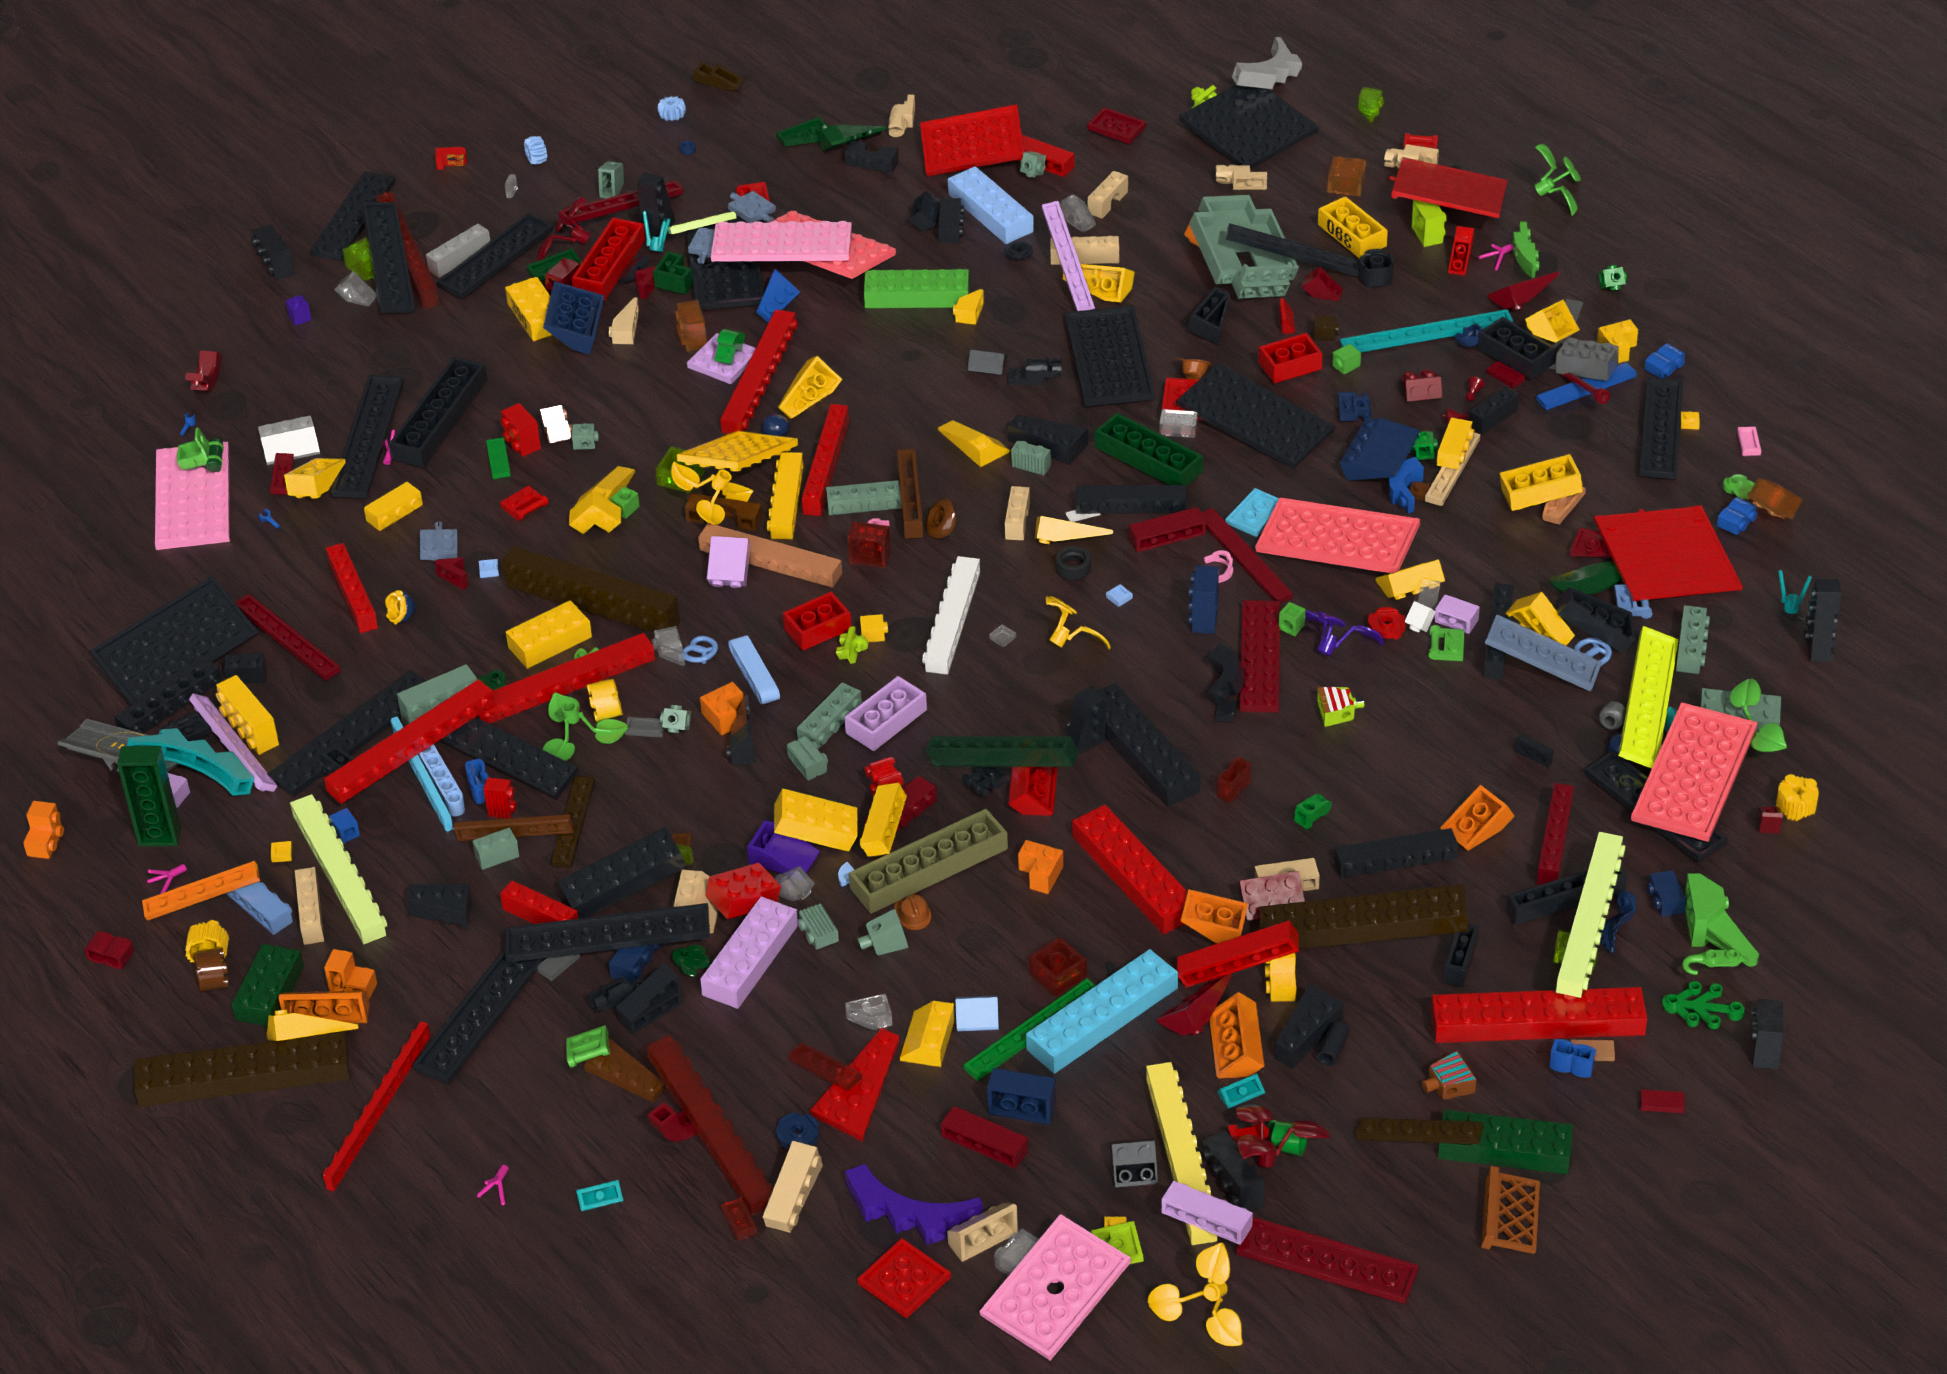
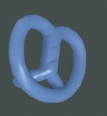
M697 636L690 642L689 646L682 650V658L689 662H702V664H705L718 651V644L708 636ZM704 641L710 643L712 647L706 648L696 644ZM689 651H694L702 654V656L692 657L689 656L687 653Z
M1586 638L1575 645L1574 650L1580 652L1579 649L1582 646L1592 643L1593 648L1583 654L1589 657H1593L1598 653L1605 655L1599 660L1602 662L1601 666L1607 663L1612 655L1611 647L1598 638Z

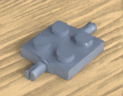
M752 191L744 196H739L733 192L730 195V198L734 201L728 203V209L735 212L736 215L748 223L764 220L767 223L774 221V218L769 216V214L776 211V206L756 192Z
M699 227L688 247L689 253L699 255L697 261L700 264H703L707 257H711L715 228L712 230Z
M436 522L435 530H420V560L436 561L437 559L457 558V529H442V522H439V527L438 522Z

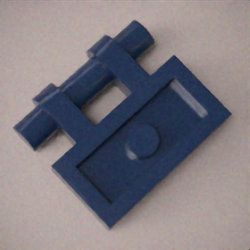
M1338 392L1340 421H1357L1358 416H1362L1365 420L1372 416V410L1369 407L1371 401L1367 393L1356 396V392Z

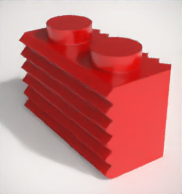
M487 777L483 791L488 817L511 819L512 813H515L517 809V801L513 799L515 788L512 787L511 780Z

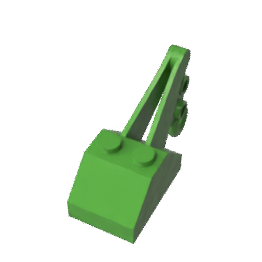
M1700 873L1688 874L1685 889V912L1691 947H1704L1710 942L1722 950H1707L1701 954L1689 955L1683 960V969L1689 974L1697 975L1698 971L1690 969V963H1701L1708 967L1738 966L1741 962L1750 967L1757 965L1759 953L1726 913L1725 909L1729 907L1728 896L1724 895L1723 888Z

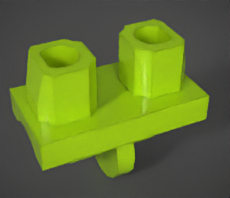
M1212 85L1206 91L1203 88L1195 87L1191 92V98L1195 101V105L1191 109L1216 96V87Z
M855 626L849 627L848 633L840 635L839 639L842 647H837L836 650L839 660L848 659L850 664L856 663L858 652L866 650L869 644L863 635L858 636L856 634Z

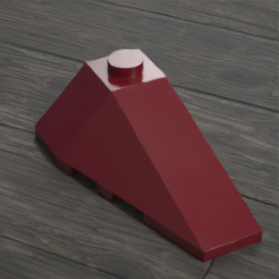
M1559 272L1513 284L1487 296L1504 310L1512 308L1515 311L1523 308L1522 304L1529 302L1559 275Z
M1232 974L1212 979L1199 988L1198 992L1183 999L1184 1003L1177 1007L1173 1006L1156 1020L1159 1024L1182 1036L1190 1033L1193 1036L1203 1030L1202 1026L1210 1020Z

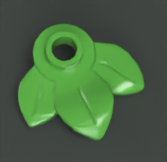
M1741 474L1732 475V477L1725 478L1723 481V489L1727 493L1735 494L1737 497L1746 500L1750 499L1749 493L1756 492L1759 489L1754 482L1747 480V477Z

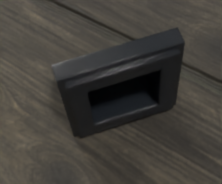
M1236 701L1218 705L1214 721L1234 723Z

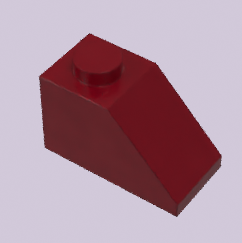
M1321 267L1307 274L1301 286L1313 298L1332 301L1340 300L1343 291Z

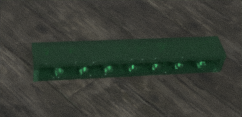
M932 736L925 750L933 766L1073 767L1079 753L1071 736Z

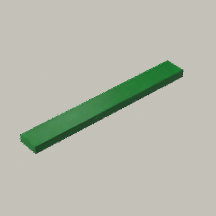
M1088 978L963 1064L964 1070L975 1080H980L990 1073L993 1068H997L1026 1047V1033L1096 985Z

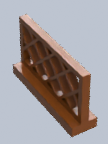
M1490 1166L1485 1181L1481 1248L1490 1250L1491 1245L1535 1254L1540 1181L1499 1173V1167ZM1501 1181L1509 1182L1513 1187L1506 1190ZM1522 1187H1534V1192L1527 1194ZM1516 1190L1523 1197L1518 1201L1511 1195ZM1506 1197L1512 1204L1505 1207L1500 1199ZM1526 1201L1533 1207L1528 1212L1521 1205ZM1515 1207L1522 1214L1517 1218L1510 1212ZM1505 1214L1511 1221L1504 1224L1499 1217ZM1525 1218L1532 1224L1528 1229L1520 1223ZM1515 1225L1521 1233L1514 1235L1509 1228ZM1504 1231L1510 1239H1498V1234ZM1526 1236L1531 1245L1523 1244L1519 1239Z

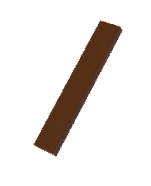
M570 814L455 822L453 826L458 841L476 840L509 827L515 837L574 833V825Z

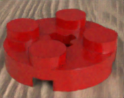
M1382 607L1377 609V612L1369 615L1368 628L1377 631L1385 639H1399L1406 629V617L1404 614L1403 616L1399 614L1395 608Z

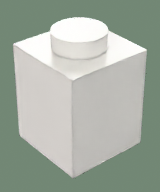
M1414 601L1405 622L1410 625L1409 629L1418 633L1420 630L1427 632L1436 611Z

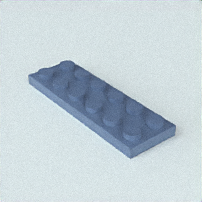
M1499 615L1495 616L1485 644L1588 691H1591L1602 663Z

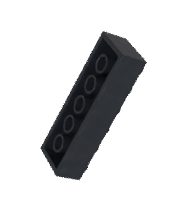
M665 826L558 880L571 908L578 911V918L580 919L588 918L687 868L680 850Z

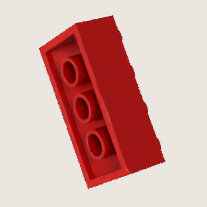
M1031 737L1014 748L1008 805L1022 815L1051 816L1054 810L1058 757Z

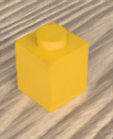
M883 614L860 616L861 635L868 642L885 641L884 633H888L887 622H883Z

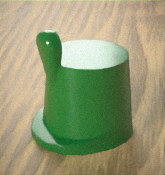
M1276 1120L1269 1122V1127L1273 1130L1271 1142L1275 1144L1276 1148L1280 1145L1289 1128L1293 1127V1122ZM1291 1133L1281 1151L1301 1157L1308 1138L1298 1137Z

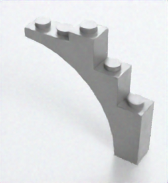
M1275 37L1270 50L1273 58L1259 63H1236L1232 78L1236 85L1272 89L1276 82L1285 83L1288 76L1297 77L1302 68V62L1297 54L1290 53L1281 37Z

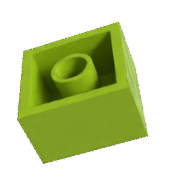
M1413 200L1411 227L1422 245L1426 247L1443 243V236L1445 235L1444 222H1446L1445 213L1441 211L1439 205Z

